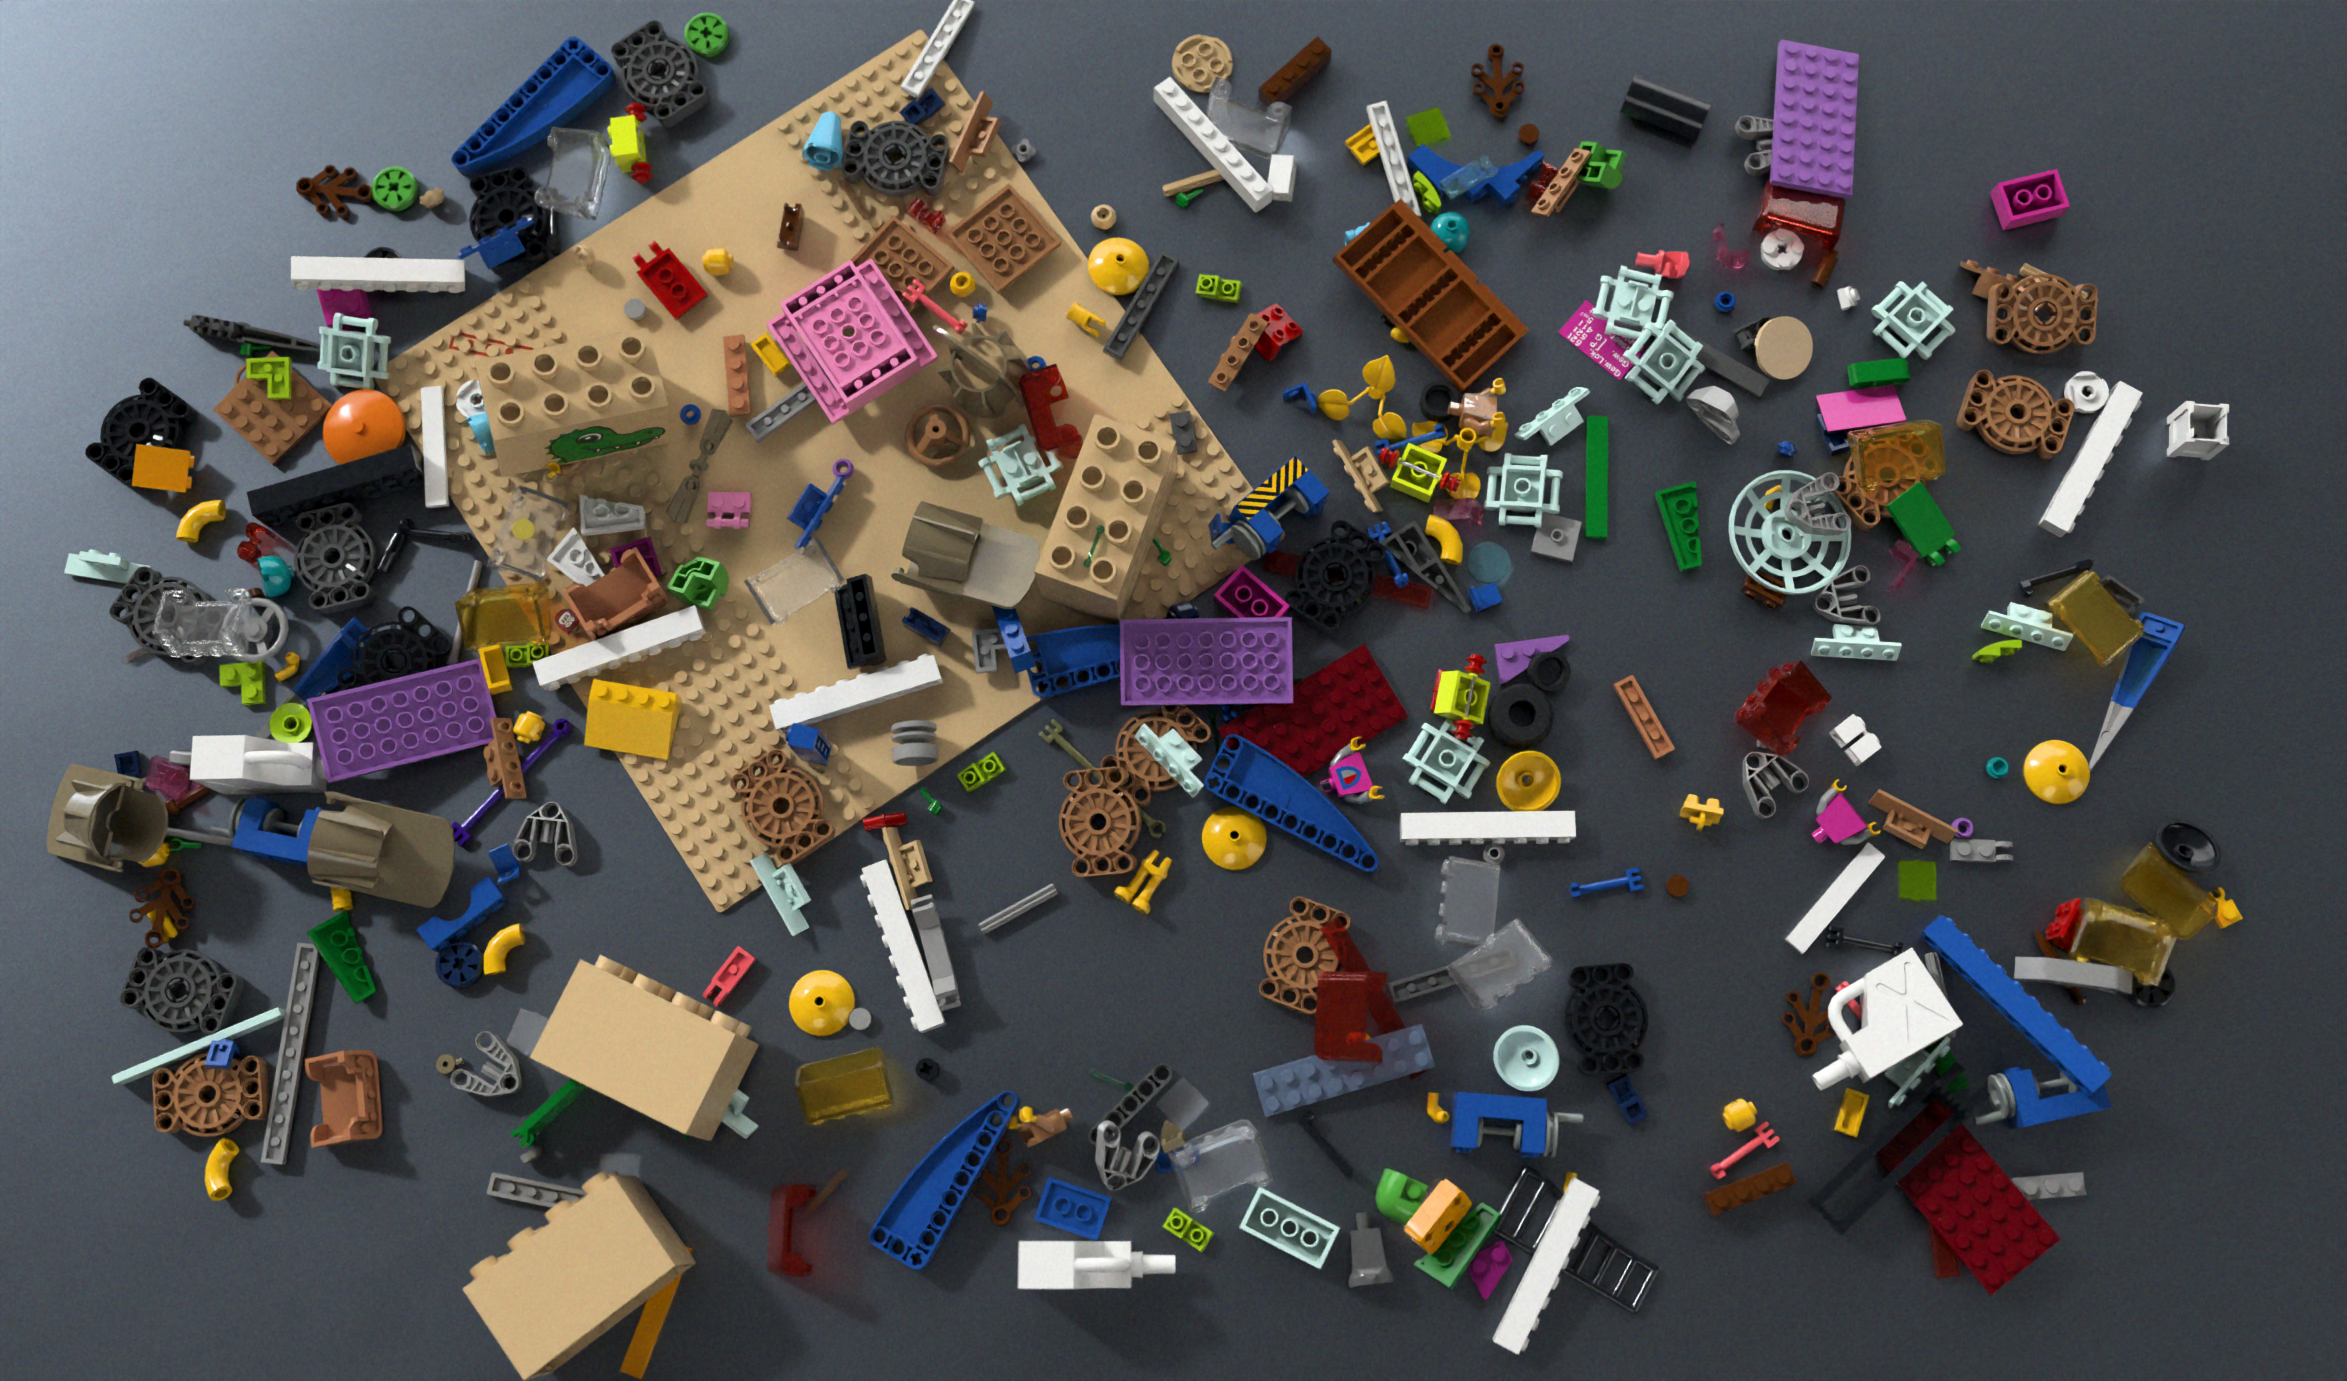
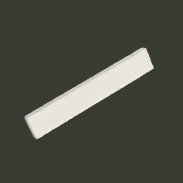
M953 0L901 85V91L917 99L920 98L973 11L975 2L971 0Z
M1387 101L1368 105L1366 110L1394 201L1396 203L1401 198L1421 218L1422 215Z
M442 386L421 388L426 507L449 506L444 388Z
M1869 842L1866 843L1787 936L1785 941L1799 953L1803 954L1886 856Z

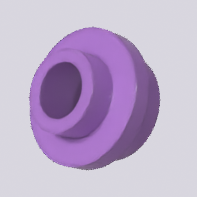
M839 459L833 465V473L837 478L843 477L848 479L854 472L853 464L847 459ZM846 467L847 471L842 473L840 469Z
M1958 818L1953 821L1951 826L1958 829L1955 835L1956 838L1967 839L1973 834V824L1968 819ZM1959 825L1965 828L1964 833L1959 831Z

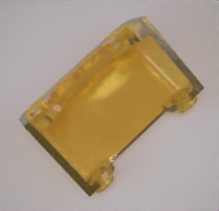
M1916 420L1847 433L1858 486L1865 491L1875 490L1876 486L1880 485V482L1913 476H1922L1926 480L1939 479V476L1946 475L1942 424L1932 420Z
M2084 570L2047 600L2044 605L2050 611L2058 614L2056 617L2061 619L2089 650L2088 652L2091 655H2095V661L2099 666L2105 668L2145 635L2143 632L2145 627L2138 619L2133 620L2099 583L2100 577L2093 570L2090 572Z
M546 582L474 589L464 593L455 601L465 650L473 649L474 652H479L478 649L485 648L491 643L529 639V642L534 643L535 646L546 644L551 638L549 590Z
M2085 898L2068 950V958L2071 961L2088 963L2090 959L2134 972L2135 977L2138 978L2137 980L2141 984L2158 986L2176 941L2174 926L2165 920L2094 898Z

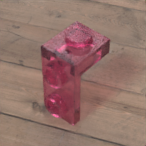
M1718 222L1713 230V239L1718 244L1716 255L1717 260L1721 261V267L1732 266L1733 268H1741L1745 266L1750 258L1749 249L1728 251L1723 222Z
M1473 498L1435 500L1433 515L1447 521L1466 520L1473 526H1480L1484 517V508L1481 503Z
M1898 540L1888 551L1905 563V566L1887 588L1888 591L1893 590L1895 587L1899 589L1906 580L1903 577L1907 571L1911 573L1918 564L1915 560L1920 554L1915 552L1912 546L1905 541Z

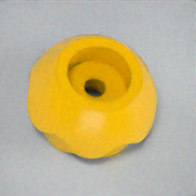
M967 272L956 273L950 280V289L957 296H969L975 290V279Z

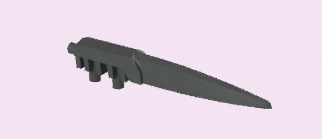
M192 315L191 319L184 318L183 321L184 326H189L193 333L242 343L250 341L310 351H320L321 348L320 344L279 332L251 327L250 324L244 322H232L201 315Z

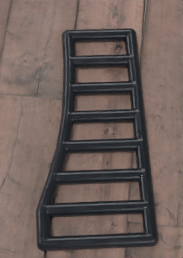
M1528 1165L1523 1166L1498 1212L1502 1217L1492 1230V1233L1534 1256L1564 1194L1549 1177ZM1529 1176L1540 1182L1512 1234L1501 1228ZM1548 1189L1557 1200L1535 1242L1531 1245L1522 1240L1521 1237ZM1589 1220L1585 1228L1591 1234L1573 1268L1566 1266L1565 1269L1561 1268L1559 1272L1626 1311L1636 1314L1659 1272V1267L1617 1242ZM1599 1239L1608 1245L1609 1248L1591 1280L1580 1272ZM1618 1252L1629 1260L1613 1290L1610 1291L1601 1286L1600 1283ZM1637 1264L1646 1269L1648 1273L1631 1303L1620 1297Z

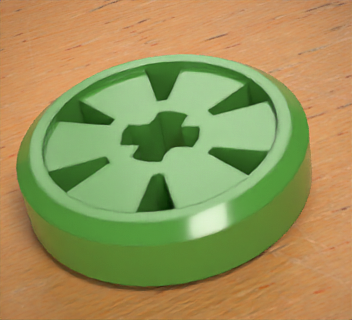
M702 13L693 17L688 22L684 31V37L689 49L693 53L702 57H712L721 53L726 48L730 33L727 24L720 16L712 13ZM706 32H710V35H708V38H704V35H706Z
M395 166L382 170L377 174L372 183L374 199L382 208L389 211H401L408 208L416 200L419 191L415 177L411 172L402 167ZM392 187H398V191L395 192L392 190Z

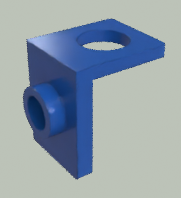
M1306 382L1283 391V400L1303 393L1311 414L1316 413L1317 406L1315 402H1317L1314 391L1309 390Z
M1217 513L1209 523L1211 543L1233 526L1231 523H1222L1220 513ZM1232 538L1225 542L1227 544H1235Z
M1495 582L1478 589L1472 586L1468 592L1476 612L1503 601Z
M508 843L488 852L499 874V885L519 877L521 867Z

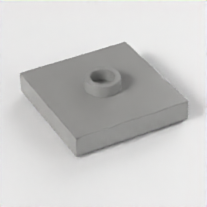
M1543 512L1542 527L1536 528L1530 553L1572 563L1582 522Z

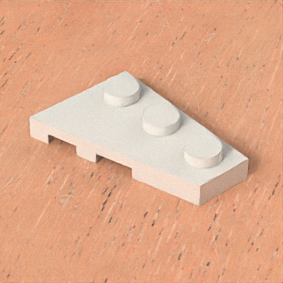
M579 495L581 534L583 536L646 529L645 509L643 506L622 502L614 503L605 499H592Z
M574 527L546 559L574 582L584 584L586 587L605 576Z

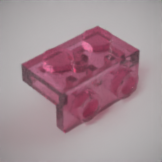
M154 755L151 756L148 776L142 779L148 780L144 785L148 786L151 790H161L167 792L169 796L180 797L191 790V766L172 764L168 758Z

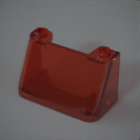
M1767 180L1763 186L1752 230L1762 233L1765 227H1771V231H1774L1776 227L1814 237L1815 243L1821 241L1823 243L1822 249L1830 251L1834 249L1840 238L1846 201L1840 197L1770 185V180Z
M781 1184L774 1187L771 1192L767 1268L773 1275L790 1277L812 1276L813 1265L804 1261L802 1253H791L794 1207L805 1208L807 1200L816 1196L817 1185Z

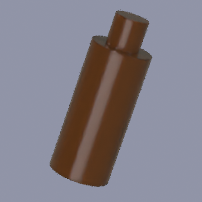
M1831 249L1829 254H1824L1810 282L1814 288L1820 290L1825 288L1838 262L1836 257L1838 251Z

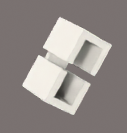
M1852 714L1829 732V734L1841 748L1859 735L1861 739L1844 751L1857 767L1878 751L1881 746L1879 739L1873 733L1870 734V732L1868 733L1865 730L1866 725L1864 721Z

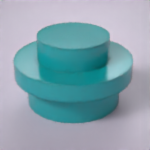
M1994 757L1986 764V771L1992 778L2000 779L2008 773L2009 766L2003 758Z

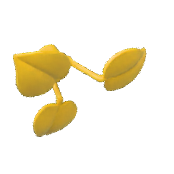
M1388 355L1370 361L1364 366L1362 374L1370 387H1367L1365 391L1351 401H1347V396L1344 392L1336 389L1325 391L1317 398V405L1326 416L1333 420H1343L1350 413L1348 406L1369 393L1371 398L1380 399L1379 418L1375 419L1372 424L1376 435L1382 440L1388 438L1390 443L1407 440L1406 425L1403 419L1398 414L1387 412L1384 415L1382 413L1384 400L1386 399L1384 394L1395 385V372Z
M1436 421L1413 423V438L1435 431L1434 426L1441 423ZM1504 422V427L1501 429L1495 427L1491 437L1476 434L1471 428H1464L1460 431L1459 435L1455 434L1448 441H1446L1448 431L1443 425L1446 437L1418 445L1422 449L1437 454L1441 451L1442 445L1447 446L1457 441V446L1464 450L1461 473H1452L1450 475L1451 477L1458 475L1457 479L1461 480L1457 491H1452L1449 494L1452 498L1466 505L1476 499L1480 491V480L1475 473H1465L1468 452L1473 447V444L1476 443L1484 451L1493 452L1500 449L1505 441L1508 428L1507 422Z

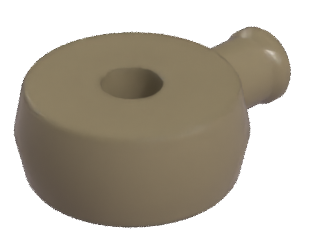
M444 1054L436 1061V1068L443 1075H449L456 1070L458 1065H464L463 1058L455 1059L450 1054Z

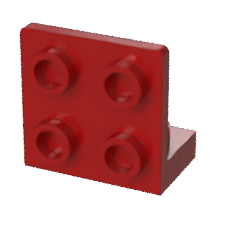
M1275 303L1256 314V316L1267 321L1268 326L1254 347L1270 362L1276 357L1283 345L1299 337L1304 331Z
M2079 898L2061 903L2055 911L2057 917L2054 923H2050L2045 932L2047 934L2046 940L2051 945L2068 954L2072 953L2090 916L2088 913L2078 909L2082 901Z

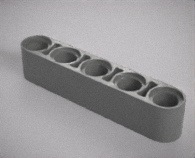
M1167 1064L1155 1066L1089 1132L1090 1142L1096 1146L1093 1134L1098 1130V1126L1103 1121H1109L1113 1115L1120 1116L1121 1124L1118 1128L1121 1131L1172 1080L1173 1074L1170 1066ZM1164 1068L1168 1070L1169 1076L1166 1080H1159L1156 1074L1159 1069ZM1144 1084L1152 1085L1153 1092L1151 1095L1144 1096L1141 1094V1087ZM1130 1099L1137 1102V1108L1132 1112L1125 1109V1103ZM1113 1127L1105 1129V1137L1113 1134Z

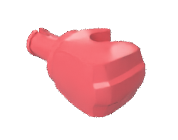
M1659 250L1656 255L1638 252L1635 265L1652 267L1655 270V274H1660L1662 277L1680 279L1689 270L1690 259L1687 252L1669 251L1664 253L1663 250Z

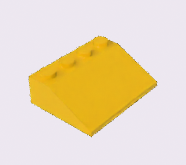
M593 679L588 700L584 745L669 760L682 698L677 693Z

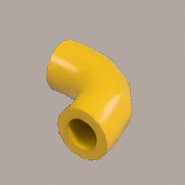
M222 500L201 502L189 509L180 521L176 539L189 543L198 542L200 531L204 525L212 521H223L225 519V502Z
M1430 514L1425 535L1432 536L1440 542L1442 546L1441 561L1460 565L1463 543L1458 531L1449 521Z
M520 923L499 931L489 941L484 953L483 969L485 976L506 972L505 958L508 952L516 946L525 944V935Z
M222 1138L216 1144L209 1155L205 1167V1185L212 1201L223 1200L232 1192L228 1179V1170L234 1157L239 1153V1148L232 1140Z

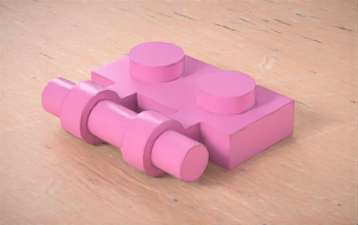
M708 492L707 513L715 515V519H707V527H715V529H722L723 527H734V529L749 527L750 520L742 519V515H751V493ZM723 515H734V518L723 519Z

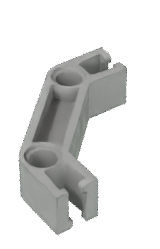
M932 894L911 900L912 912L921 937L933 983L934 995L938 1001L940 1012L961 1006L955 973Z
M2015 957L2014 979L2023 982L2052 983L2097 989L2110 994H2116L2117 991L2124 994H2132L2133 972L2115 966L2055 958Z

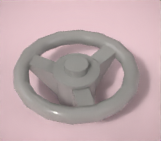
M256 597L243 600L234 606L225 617L221 632L223 644L230 655L243 662L256 663L268 660L280 651L286 642L289 627L287 616L278 604L270 599ZM248 607H267L260 618H250L243 625L232 624L238 613ZM276 615L280 623V633L275 644L269 649V642L273 638L271 628ZM230 632L243 635L249 642H255L259 654H245L238 650L231 641Z

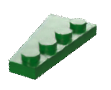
M1696 481L1655 492L1654 495L1679 571L1683 572L1700 567L1702 559L1698 529Z
M346 910L307 932V936L355 1005L375 994L376 989L368 968L363 961L362 952L357 945L354 937L355 933L348 921Z
M1484 1203L1479 1204L1448 1235L1435 1253H1428L1421 1260H1417L1414 1263L1415 1267L1452 1290L1501 1219V1214Z

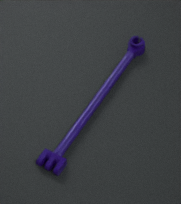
M558 719L554 722L552 733L521 764L522 775L558 738L560 739L561 736H567L571 733L572 725L566 719ZM561 723H564L565 727L562 730H559L558 726ZM503 784L462 825L456 821L451 825L454 832L457 831L454 834V841L461 838L458 842L460 847H463L472 838L468 833L472 826L505 794Z

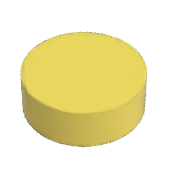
M524 518L517 520L512 526L513 535L519 540L529 539L535 531L533 523Z

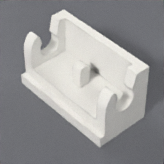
M1272 155L1268 185L1273 189L1272 200L1292 202L1297 162L1294 155Z

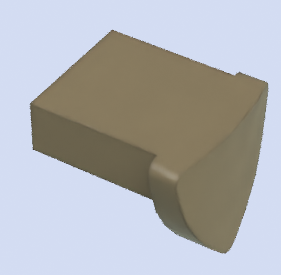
M1168 1120L1164 1122L1161 1130V1146L1164 1153H1167L1185 1145V1140L1187 1139L1184 1131Z

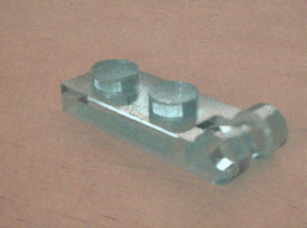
M1484 154L1442 179L1439 185L1449 199L1452 200L1485 179L1494 176L1499 170L1496 165H1492L1488 154ZM1480 166H1483L1486 170L1482 171Z

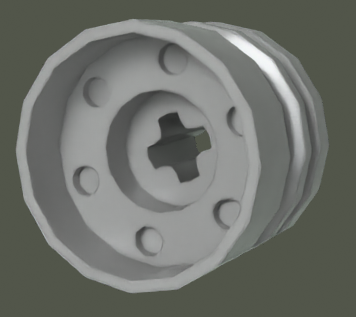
M909 720L893 724L891 732L895 735L891 737V740L900 745L892 748V762L900 766H923L936 763L938 761L937 746L929 743L937 739V735L933 733L937 730L936 724L921 720Z

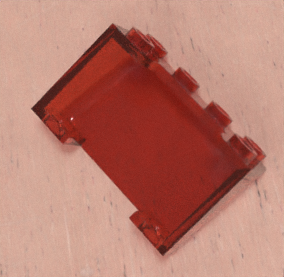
M1057 364L1022 375L1019 380V388L1039 448L1069 459L1078 458L1083 445L1081 435H1079L1076 427L1071 424L1056 427L1050 404L1069 398ZM1052 387H1061V394L1059 396H1052L1050 394Z
M1801 659L1794 662L1788 661L1782 666L1770 668L1766 672L1767 676L1756 685L1754 693L1745 699L1746 703L1743 707L1734 713L1733 721L1778 756L1791 753L1801 740L1798 736L1791 738L1808 715L1822 712L1832 699L1831 695Z

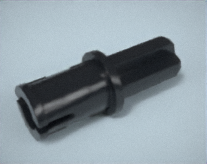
M397 532L393 534L387 548L382 550L384 553L376 569L386 574L389 573L393 562L399 557L397 554L405 540L404 535Z

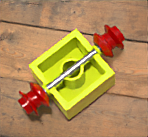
M631 103L625 108V112L629 114L628 116L610 118L611 126H608V134L613 144L610 145V154L612 158H615L616 166H620L623 173L635 172L632 174V179L639 183H646L652 178V173L648 172L652 166L646 163L644 133L640 127L641 123L647 119L646 115L642 114L646 111V108L639 103Z
M1408 443L1402 458L1399 457L1398 449L1392 452L1389 445L1387 449L1382 448L1378 460H1381L1380 465L1386 462L1389 464V469L1395 465L1398 466L1391 481V488L1429 503L1439 482L1441 491L1444 488L1449 489V494L1452 491H1457L1461 481L1457 479L1458 475L1451 477L1450 471L1444 473L1443 477L1441 475L1446 465V458Z
M1471 654V657L1466 658L1469 666L1464 667V670L1469 674L1461 671L1442 672L1434 710L1435 714L1455 720L1453 724L1457 726V729L1451 733L1455 735L1456 739L1463 741L1473 737L1469 733V730L1475 727L1473 724H1483L1491 682L1478 678V675L1485 673L1482 665L1487 664V661L1483 660V656Z

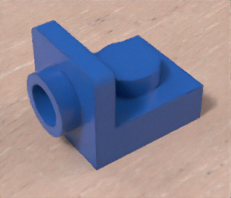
M230 1039L212 1040L205 1066L210 1069H230L233 1055L240 1054L239 1047Z

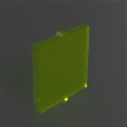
M1439 106L1405 117L1410 130L1409 135H1412L1417 148L1422 144L1428 145L1450 137V132L1446 125L1447 120L1443 118Z
M1919 859L1914 861L1899 860V899H1915V901H1920V899L1936 900V862L1920 861Z

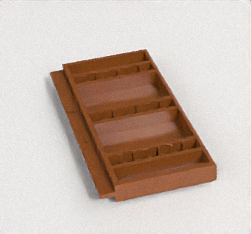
M1400 198L1341 249L1332 261L1462 394L1529 332V329L1483 282L1478 286L1475 284L1479 281V278L1452 250H1449L1447 253L1444 252L1448 246Z

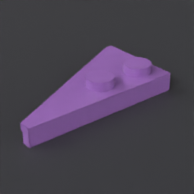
M1569 635L1495 644L1494 649L1500 686L1505 685L1508 681L1528 669L1529 662L1535 655L1541 652L1554 651L1563 646V644L1569 641Z

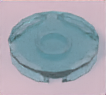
M1483 542L1477 545L1471 551L1468 558V569L1471 576L1484 584L1501 581L1507 575L1510 567V557L1507 551L1494 542Z

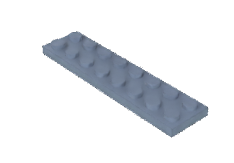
M1421 1023L1253 1073L1265 1117L1433 1068L1435 1065Z

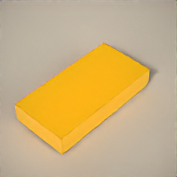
M767 332L750 344L774 377H777L792 366Z
M1846 1088L1834 1131L1857 1138L1870 1095Z

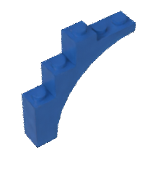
M1422 144L1408 156L1407 166L1415 174L1417 171L1421 172L1432 184L1439 198L1449 195L1456 187L1471 203L1475 199L1480 200L1488 192L1504 207L1507 203L1512 204L1518 198L1520 185L1528 179V175L1532 171L1536 173L1543 166L1544 154L1538 149L1527 158L1512 165L1478 169L1449 162Z

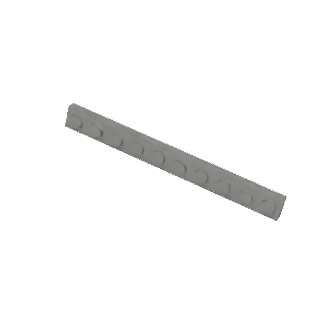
M297 943L261 1163L286 1165L320 960V953L314 944Z

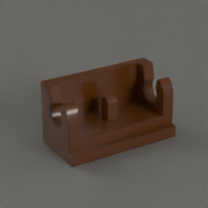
M788 203L784 204L777 248L798 251L805 214L801 204L795 203V208L790 207Z

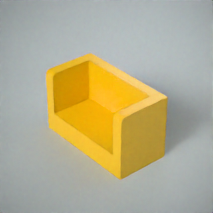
M500 644L478 649L491 695L513 690Z

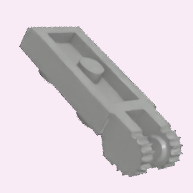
M1952 838L1950 840V861L2010 862L2013 861V856L2009 854L1996 855V848H2012L2013 842Z

